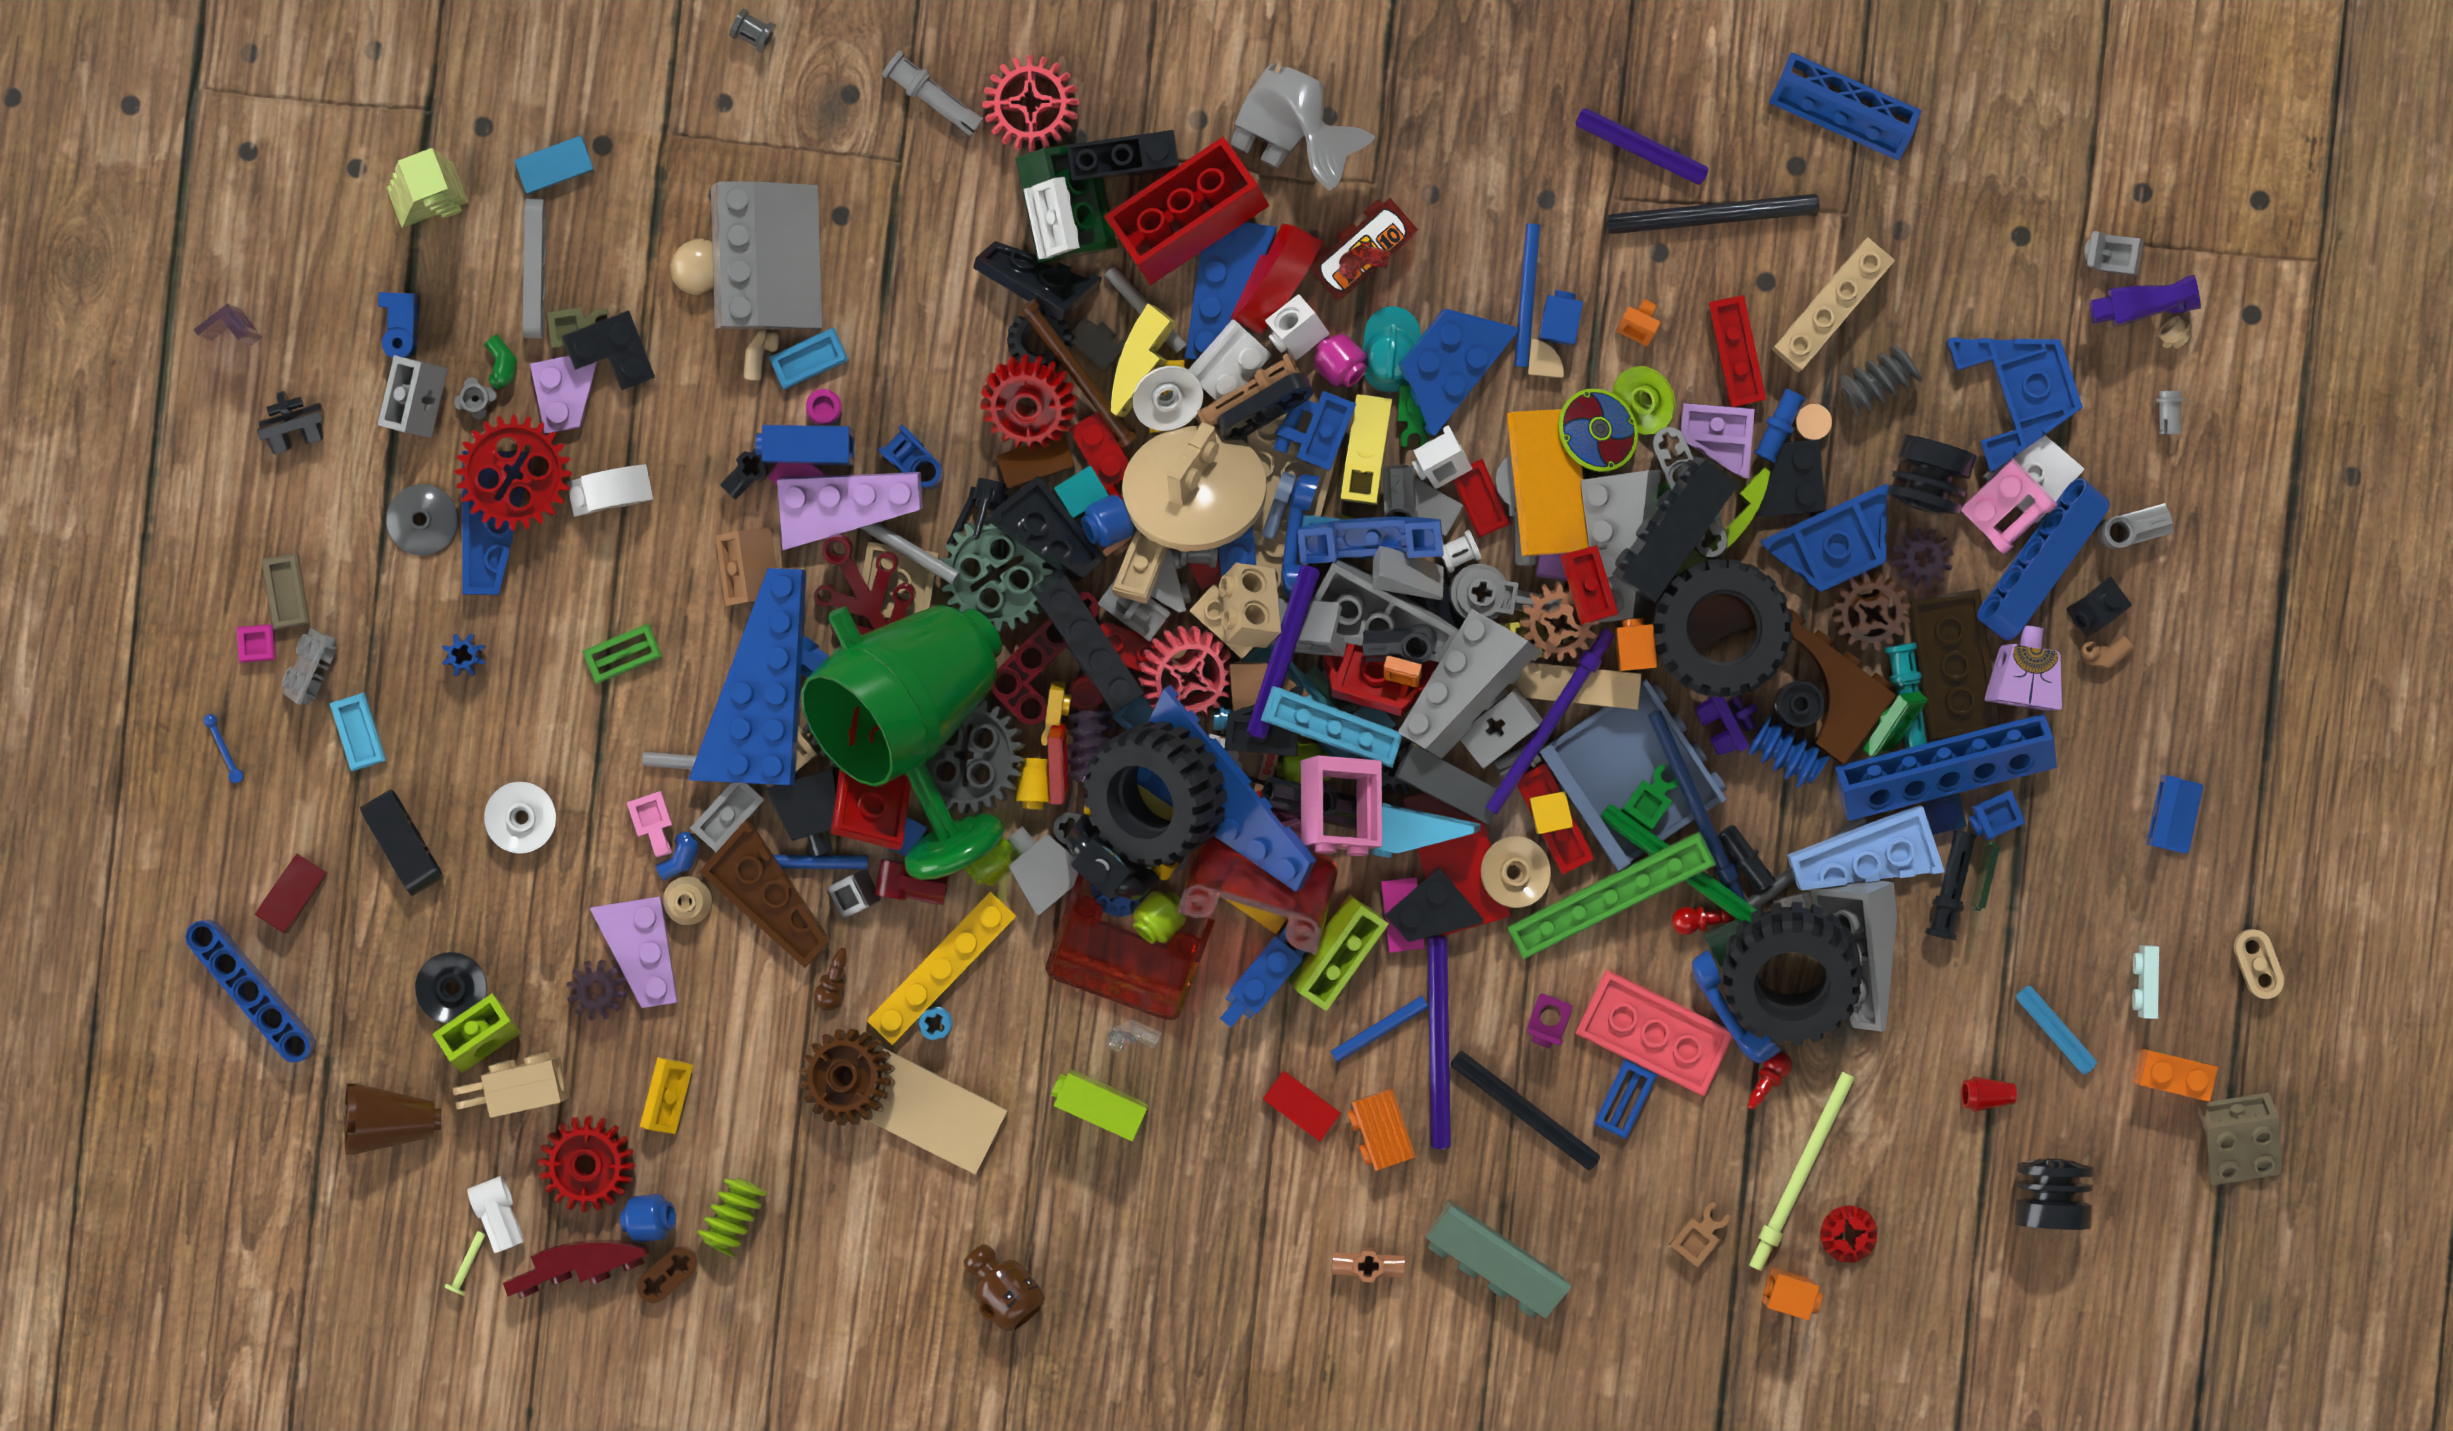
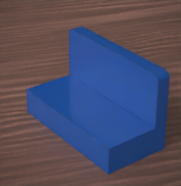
M2161 775L2146 845L2181 853L2189 852L2203 791L2201 783Z

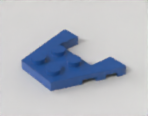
M1949 338L1946 341L1956 372L1991 361L2002 390L2014 430L1979 442L1989 473L1999 469L2083 408L2060 339L1993 340L1992 338Z

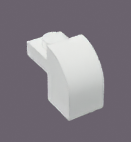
M646 464L596 472L567 481V485L570 487L568 492L574 517L653 500Z

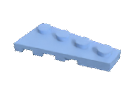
M1920 804L1787 855L1797 887L1801 891L1842 886L1853 882H1874L1885 878L1914 877L1917 874L1945 873L1924 808Z

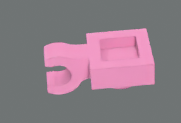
M659 791L627 802L638 837L649 834L656 857L671 854L672 850L664 829L674 825L663 792Z

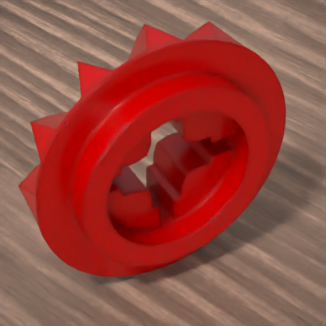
M1845 1205L1832 1210L1825 1217L1821 1225L1820 1238L1824 1249L1831 1257L1840 1262L1857 1263L1870 1256V1253L1877 1244L1878 1228L1874 1219L1867 1211L1857 1206ZM1846 1219L1853 1230H1864V1232L1854 1237V1249L1851 1248L1846 1239H1834V1237L1840 1236L1841 1233L1845 1232Z

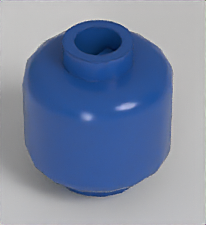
M1110 495L1090 504L1085 509V517L1081 519L1083 530L1089 541L1093 544L1098 543L1105 548L1129 538L1134 533V524L1129 517L1125 503L1116 495Z
M660 1194L634 1196L628 1200L625 1210L621 1211V1228L624 1232H628L629 1237L634 1242L663 1240L675 1228V1208L671 1202L667 1201Z

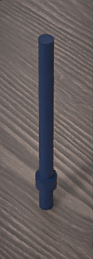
M1656 710L1648 714L1649 720L1699 831L1716 861L1715 866L1717 869L1714 871L1715 875L1722 885L1724 884L1725 887L1747 902L1737 880L1739 873L1733 862L1730 863L1662 711Z

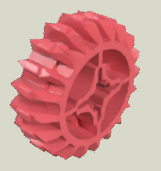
M1027 55V66L1021 67L1019 59L1015 57L1012 59L1015 70L1011 72L1005 64H1002L1000 69L1005 77L1001 79L997 75L992 74L990 80L997 85V88L985 87L984 93L994 97V100L982 103L984 109H994L993 113L985 116L986 122H999L991 130L993 135L996 136L1006 131L1002 143L1008 145L1013 137L1016 138L1015 150L1021 151L1024 141L1029 142L1030 153L1036 151V141H1041L1043 148H1050L1047 138L1051 136L1056 143L1060 144L1062 138L1057 131L1060 128L1066 133H1071L1072 131L1071 126L1065 123V119L1072 121L1078 119L1077 113L1068 110L1069 107L1080 105L1079 99L1068 98V95L1077 92L1076 85L1064 87V84L1071 78L1070 74L1066 72L1057 77L1056 74L1059 72L1060 64L1055 62L1050 70H1047V58L1043 56L1039 61V66H1033V56ZM1036 76L1050 81L1057 88L1060 97L1052 98L1051 96L1040 94L1037 91ZM1021 77H1025L1024 90L1020 95L1009 97V99H1002L1011 83ZM1031 86L1035 100L1042 102L1039 108L1035 106L1036 111L1032 112V121H1030V114L1026 106L1020 105L1023 100L1027 101V96H1030ZM1053 109H1060L1058 116L1050 126L1037 131L1038 118L1042 113L1053 111ZM1002 110H1011V112L1023 114L1026 120V132L1012 127L1004 118Z
M1178 626L1176 636H1173L1169 630H1164L1166 640L1161 643L1158 639H1153L1152 643L1156 647L1154 652L1144 650L1143 653L1149 659V662L1139 663V669L1146 673L1138 677L1140 685L1145 686L1142 690L1144 692L1142 694L1143 697L1150 699L1149 706L1154 710L1163 691L1161 676L1163 669L1170 673L1171 677L1168 686L1171 685L1179 694L1176 698L1187 711L1192 710L1195 714L1200 712L1203 717H1208L1209 711L1207 708L1212 705L1213 708L1220 709V704L1217 701L1219 696L1229 698V693L1224 689V686L1231 685V677L1227 675L1230 673V664H1232L1227 662L1231 658V653L1227 649H1222L1224 643L1219 638L1213 639V634L1208 630L1200 633L1198 627L1192 626L1187 634L1183 626ZM1187 650L1182 657L1175 659L1171 658L1178 652ZM1207 653L1211 660L1209 679L1202 674L1205 664L1203 659ZM1175 669L1181 672L1185 671L1187 673L1192 671V673L1197 677V679L1192 676L1188 677L1186 675H1183L1181 677V675ZM1201 690L1194 696L1186 698L1191 691Z

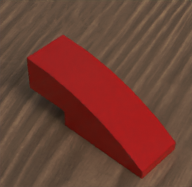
M1282 223L1268 254H1260L1230 319L1258 334H1262L1268 327L1265 320L1289 301L1311 266L1323 241L1296 226Z

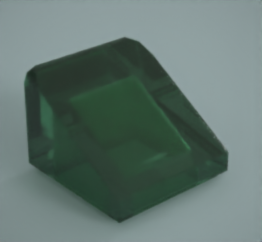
M1737 919L1703 935L1719 967L1723 966V955L1726 953V944L1730 935H1736V927L1739 924Z

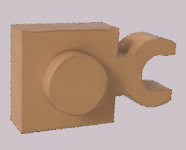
M1713 1201L1708 1202L1704 1206L1702 1211L1703 1219L1700 1222L1690 1217L1669 1243L1673 1249L1697 1268L1720 1241L1713 1234L1714 1230L1725 1227L1731 1218L1728 1213H1725L1720 1220H1712L1710 1213L1716 1206Z

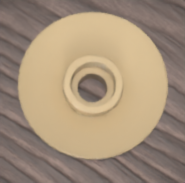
M1510 836L1498 840L1487 850L1482 860L1481 878L1487 893L1496 902L1507 907L1521 908L1535 903L1546 892L1550 882L1551 868L1546 853L1536 842L1525 837ZM1510 866L1517 870V876L1514 880L1510 879L1507 875V869Z

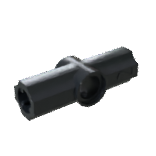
M1275 777L1266 779V783L1261 790V799L1265 797L1273 806L1271 811L1296 816L1301 821V784ZM1323 785V823L1357 830L1356 797L1335 792L1331 787Z

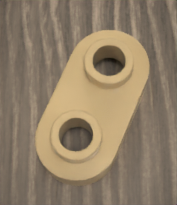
M2247 929L2239 933L2235 938L2233 949L2248 990L2258 998L2271 999L2276 997L2284 987V975L2269 937L2264 932L2256 929ZM2250 940H2254L2257 944V950L2252 954H2249L2245 948L2246 943ZM2262 974H2267L2270 979L2266 987H2261L2258 983V978Z

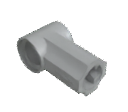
M2163 503L2108 518L2099 525L2097 538L2103 547L2114 550L2172 534L2173 522L2170 511L2167 509L2166 504ZM2113 523L2119 524L2124 530L2123 539L2119 543L2115 542L2110 536L2109 530Z

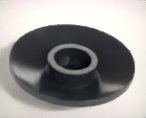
M446 952L430 958L421 967L415 982V994L421 1009L430 1018L447 1024L486 998L487 981L483 970L475 960L462 953ZM451 980L459 984V991L456 994H451L447 990V984Z

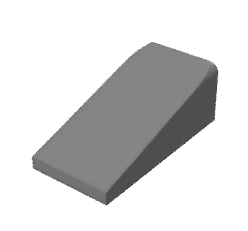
M1379 546L1373 557L1372 589L1442 600L1444 567L1420 558H1407V554L1404 552Z

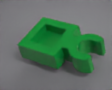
M1400 385L1398 389L1396 422H1406V429L1400 434V446L1407 447L1408 436L1416 434L1420 439L1419 447L1428 442V436L1423 430V424L1426 423L1419 406H1415L1410 393L1411 387Z
M1664 764L1659 765L1652 772V784L1650 785L1645 780L1640 781L1621 808V811L1649 831L1654 828L1672 802L1664 794L1679 785L1676 777L1670 783L1662 780L1661 773L1666 768Z

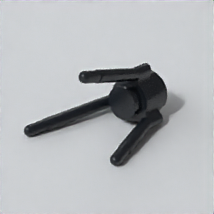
M978 478L976 487L971 486L969 497L947 544L955 543L956 540L953 534L961 531L974 503L975 507L979 508L973 538L975 540L980 538L987 511H994L997 506H1000L1009 499V495L1004 494L1005 484L990 479ZM999 539L998 554L1006 558V540Z

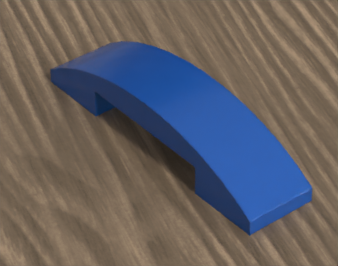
M1371 517L1330 521L1302 526L1297 529L1301 564L1336 562L1338 558L1374 556L1379 546L1404 552L1407 554V558L1444 556L1441 519Z

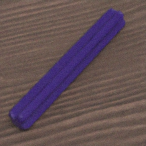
M1583 108L1577 117V127L1697 185H1701L1708 174L1709 168L1587 108Z

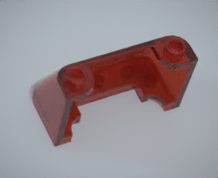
M1213 836L1195 851L1177 913L1200 919L1208 917L1216 909L1219 897L1289 918L1285 933L1287 941L1299 950L1316 954L1336 885L1338 868L1332 858L1310 851L1317 860L1304 887L1295 892Z

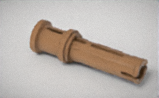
M1288 353L1284 354L1283 360L1266 370L1262 368L1257 370V373L1254 374V379L1227 393L1203 409L1197 410L1199 418L1202 422L1215 427L1218 425L1217 419L1221 414L1285 376L1300 373L1298 367Z

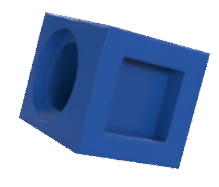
M1555 290L1554 296L1547 295L1538 340L1574 346L1583 301L1575 300V293Z

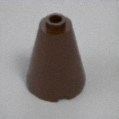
M357 1083L346 1084V1116H344L346 1155H355L432 1138L434 1130H441V1108H435L434 1101Z

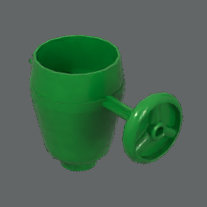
M936 605L860 635L846 606L833 610L829 613L828 619L841 646L836 648L806 679L801 690L802 709L812 734L826 755L840 770L859 783L876 787L904 774L907 775L934 831L920 839L907 854L905 866L909 876L920 880L938 879L971 866L997 846L1004 834L1002 822L999 817L987 813L972 814L952 820L925 763L934 758L935 754L942 749L992 689L997 678L996 658L1002 651L1001 639L996 628L985 615L975 609H965L961 612L954 607ZM856 707H860L854 746H849L850 737H848V732L851 728L853 713ZM879 726L880 729L876 730L873 734L874 743H871L869 734L874 727Z

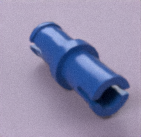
M1785 388L1773 417L1769 416L1766 421L1768 427L1754 454L1775 463L1787 435H1792L1794 428L1792 424L1803 402L1806 400L1805 397Z

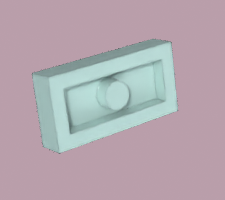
M2139 945V953H2134L2133 973L2138 974V989H2133L2132 993L2133 1010H2138V1017L2158 1019L2159 946Z

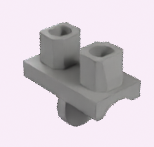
M1114 580L1098 602V605L1145 639L1151 641L1171 612L1151 598L1145 604L1114 596L1112 591L1115 583Z

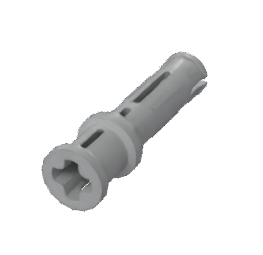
M899 50L881 75L884 78L890 77L906 89V94L909 97L918 96L967 133L968 136H971L984 118L930 79L931 75L927 69H919L904 57L905 53L902 50Z

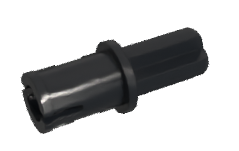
M1735 825L1727 826L1718 834L1719 840L1736 861L1735 867L1742 870L1757 893L1766 889L1776 880L1757 855L1759 853L1758 849L1751 848Z

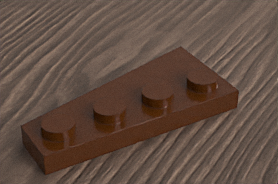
M749 818L739 826L699 871L804 968L831 941Z

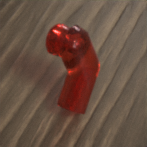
M1358 245L1341 256L1339 260V273L1344 278L1352 279L1356 277L1358 270L1367 264L1387 269L1391 252L1367 245Z

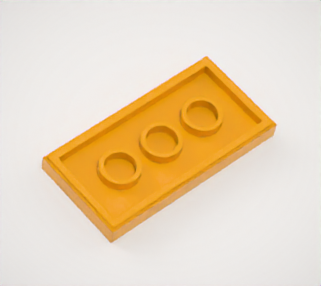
M1561 409L1507 413L1522 556L1565 554L1589 547L1581 480H1583L1582 466L1569 456L1560 440L1558 420Z

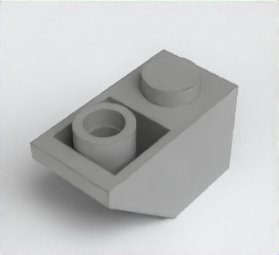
M1169 548L1151 597L1178 613L1187 612L1185 604L1192 602L1187 582L1179 583L1176 569L1183 568L1179 566V551Z

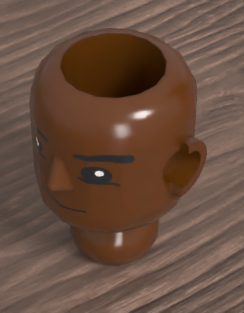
M985 1244L974 1249L964 1259L966 1271L976 1275L980 1280L975 1288V1298L979 1303L981 1314L986 1320L994 1321L1001 1329L1013 1331L1029 1321L1043 1306L1045 1301L1044 1292L1029 1275V1271H1026L1017 1261L1006 1260L999 1263L996 1260L995 1251L992 1247Z

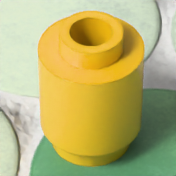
M1026 758L1027 762L1021 763V767H1017L1023 773V776L1016 779V801L1023 802L1022 809L1044 810V803H1050L1048 759Z

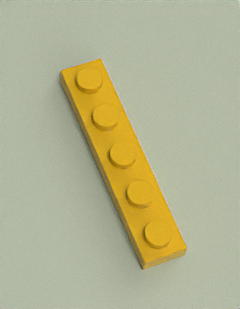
M990 891L866 1021L893 1045L1017 915Z

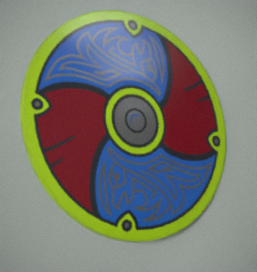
M1585 389L1571 396L1561 409L1558 420L1560 440L1569 456L1579 465L1593 471L1608 472L1623 466L1632 457L1638 442L1637 424L1629 407L1618 396L1602 389Z

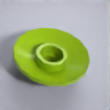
M1632 366L1619 374L1614 382L1612 393L1623 400L1631 410L1636 420L1638 433L1643 435L1656 434L1662 428L1668 427L1675 415L1676 401L1674 391L1667 379L1657 370L1646 366Z

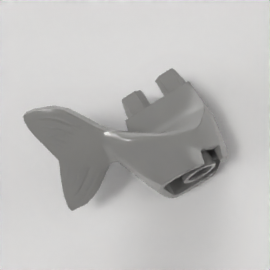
M1272 63L1262 72L1247 94L1234 124L1236 129L1233 133L1231 147L1248 154L1255 138L1268 144L1260 161L1274 169H1278L1287 154L1291 155L1305 136L1310 169L1314 177L1330 191L1338 185L1341 179L1347 156L1369 145L1375 139V136L1364 129L1356 127L1326 125L1323 121L1325 85L1290 67H1281L1279 73L1274 72L1277 64Z

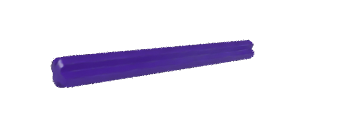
M1430 936L1428 938L1431 1146L1433 1149H1448L1451 1146L1448 944L1445 936Z

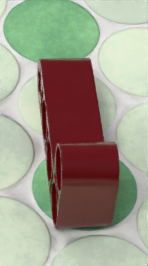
M1077 592L1083 602L1088 599L1091 600L1092 604L1089 609L1092 611L1091 614L1094 619H1096L1100 610L1097 599L1088 592ZM1050 619L1039 627L997 669V678L991 689L994 695L1021 722L1028 725H1036L1043 722L1046 718L1048 706L1044 697L1031 683L1067 648L1065 641L1056 644L1048 638V629L1053 625ZM1030 648H1036L1042 654L1041 664L1034 669L1027 668L1022 661L1024 652ZM1005 673L1012 674L1017 682L1015 690L1010 694H1003L997 688L998 678ZM1032 698L1038 700L1042 706L1040 716L1033 720L1027 719L1022 713V705L1026 700Z

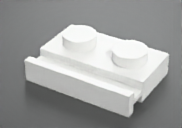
M1065 177L1053 178L1031 188L1024 189L1039 260L1052 258L1055 255L1080 248L1078 230L1073 219L1070 193L1066 186Z
M1232 319L1188 370L1198 378L1202 389L1216 401L1247 383L1272 354L1241 327L1238 322Z

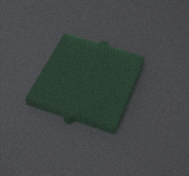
M1989 842V845L1984 847L1971 900V906H1974L1973 910L1981 911L1982 908H1986L2000 847H1997V843Z

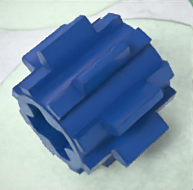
M454 634V644L452 646H442L445 651L449 652V658L442 662L443 665L453 664L455 666V676H459L464 671V668L471 676L476 675V668L474 666L477 663H487L483 658H480V652L486 648V645L476 646L474 644V634H469L465 641L458 634ZM469 646L468 653L472 655L471 661L464 660L460 664L461 657L456 655L457 650L465 649Z

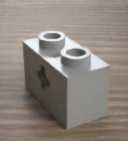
M394 355L377 425L432 438L448 368Z
M1518 687L1509 693L1504 689L1495 698L1496 703L1488 711L1480 714L1472 722L1474 726L1460 739L1483 769L1537 728L1543 720ZM1502 719L1505 723L1502 730L1499 728L1494 731L1491 728L1494 720L1499 721Z

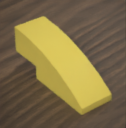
M1147 304L1135 322L1117 365L1112 389L1111 412L1119 417L1125 418L1132 409L1133 393L1139 381L1149 372L1163 367L1167 362L1157 351L1178 323L1154 305Z

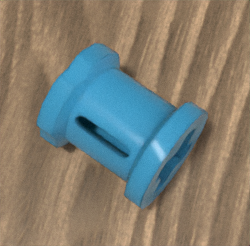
M939 1006L927 1009L919 1019L922 1035L930 1040L944 1038L950 1032L953 1025L950 1013L945 1008ZM937 1014L943 1017L941 1023L945 1026L944 1030L937 1029L935 1032H931L927 1017L934 1018Z

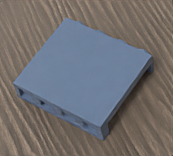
M1648 680L1641 682L1639 710L1605 706L1539 751V755L1547 764L1549 770L1563 791H1565L1567 797L1617 871L1631 864V861L1645 852L1603 822L1600 817L1602 812L1609 804H1613L1621 810L1640 781L1645 780L1650 785L1652 784V772L1661 764L1666 765V768L1661 773V778L1664 782L1670 783L1675 777L1648 714L1656 710L1662 711L1706 811L1718 803L1727 800L1722 793L1727 790L1724 782L1716 772L1711 775L1703 765V762L1707 760L1704 752L1696 742L1690 745L1683 732L1688 730L1684 722L1676 712L1670 715L1663 704L1668 700L1664 692L1656 682L1650 685ZM1679 785L1664 794L1672 802L1654 828L1650 830L1651 833L1662 841L1694 820Z

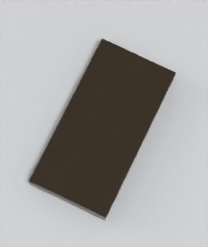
M1980 589L1908 600L1911 606L1909 612L1914 643L1917 645L1915 651L1918 670L1922 676L1920 678L1922 694L1928 699L1924 709L1929 741H1938L2001 725L1998 703L1985 701L1986 691L1993 670L1986 625L1977 616L1978 610L1982 605Z

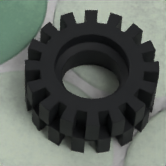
M1038 308L1070 351L1072 349V334L1067 322L1064 319L1060 321ZM1017 315L1008 329L1007 344L1011 356L1020 363L1022 356L1027 353L1030 362L1035 363L1037 356L1041 355L1043 358L1042 365L1048 367L1049 363L1055 361V368L1060 367L1062 364L1051 349L1044 354H1036L1027 348L1026 336L1034 327L1026 317L1022 318L1020 315Z

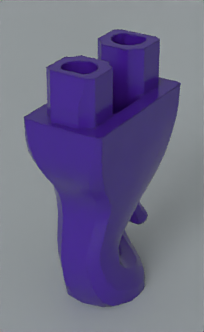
M2188 275L2170 285H2136L2110 289L2107 292V297L2091 300L2089 308L2093 324L2112 320L2113 327L2155 316L2164 311L2177 314L2201 309V301L2195 275Z

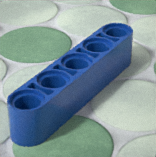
M2084 478L2075 479L2066 487L2056 501L2057 507L2050 513H2047L1980 606L1977 614L1978 619L2003 640H2011L2022 631L2106 515L2110 506L2109 499Z
M213 920L196 921L191 924L185 935L189 948L281 1057L292 1063L311 1057L316 1049V1039L222 926ZM202 926L209 928L213 935L212 942L208 946L200 944L197 939V932ZM226 953L233 956L236 961V967L230 974L224 972L220 967L221 957ZM248 981L254 982L259 988V995L254 1001L248 1000L243 994V987ZM271 1008L277 1009L282 1015V1023L278 1028L271 1027L266 1021L267 1012ZM293 1036H299L305 1042V1051L302 1055L294 1054L289 1048V1042Z

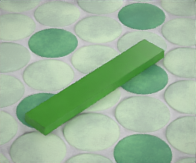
M1699 831L1508 925L1507 929L1523 959H1526L1715 866L1716 861Z

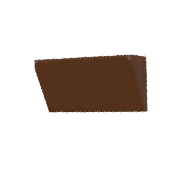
M1062 434L1061 439L1057 442L1050 438L1049 446L1045 448L1037 442L1035 449L1032 450L1027 445L996 455L1007 490L1029 483L1037 476L1042 479L1076 468L1065 434Z

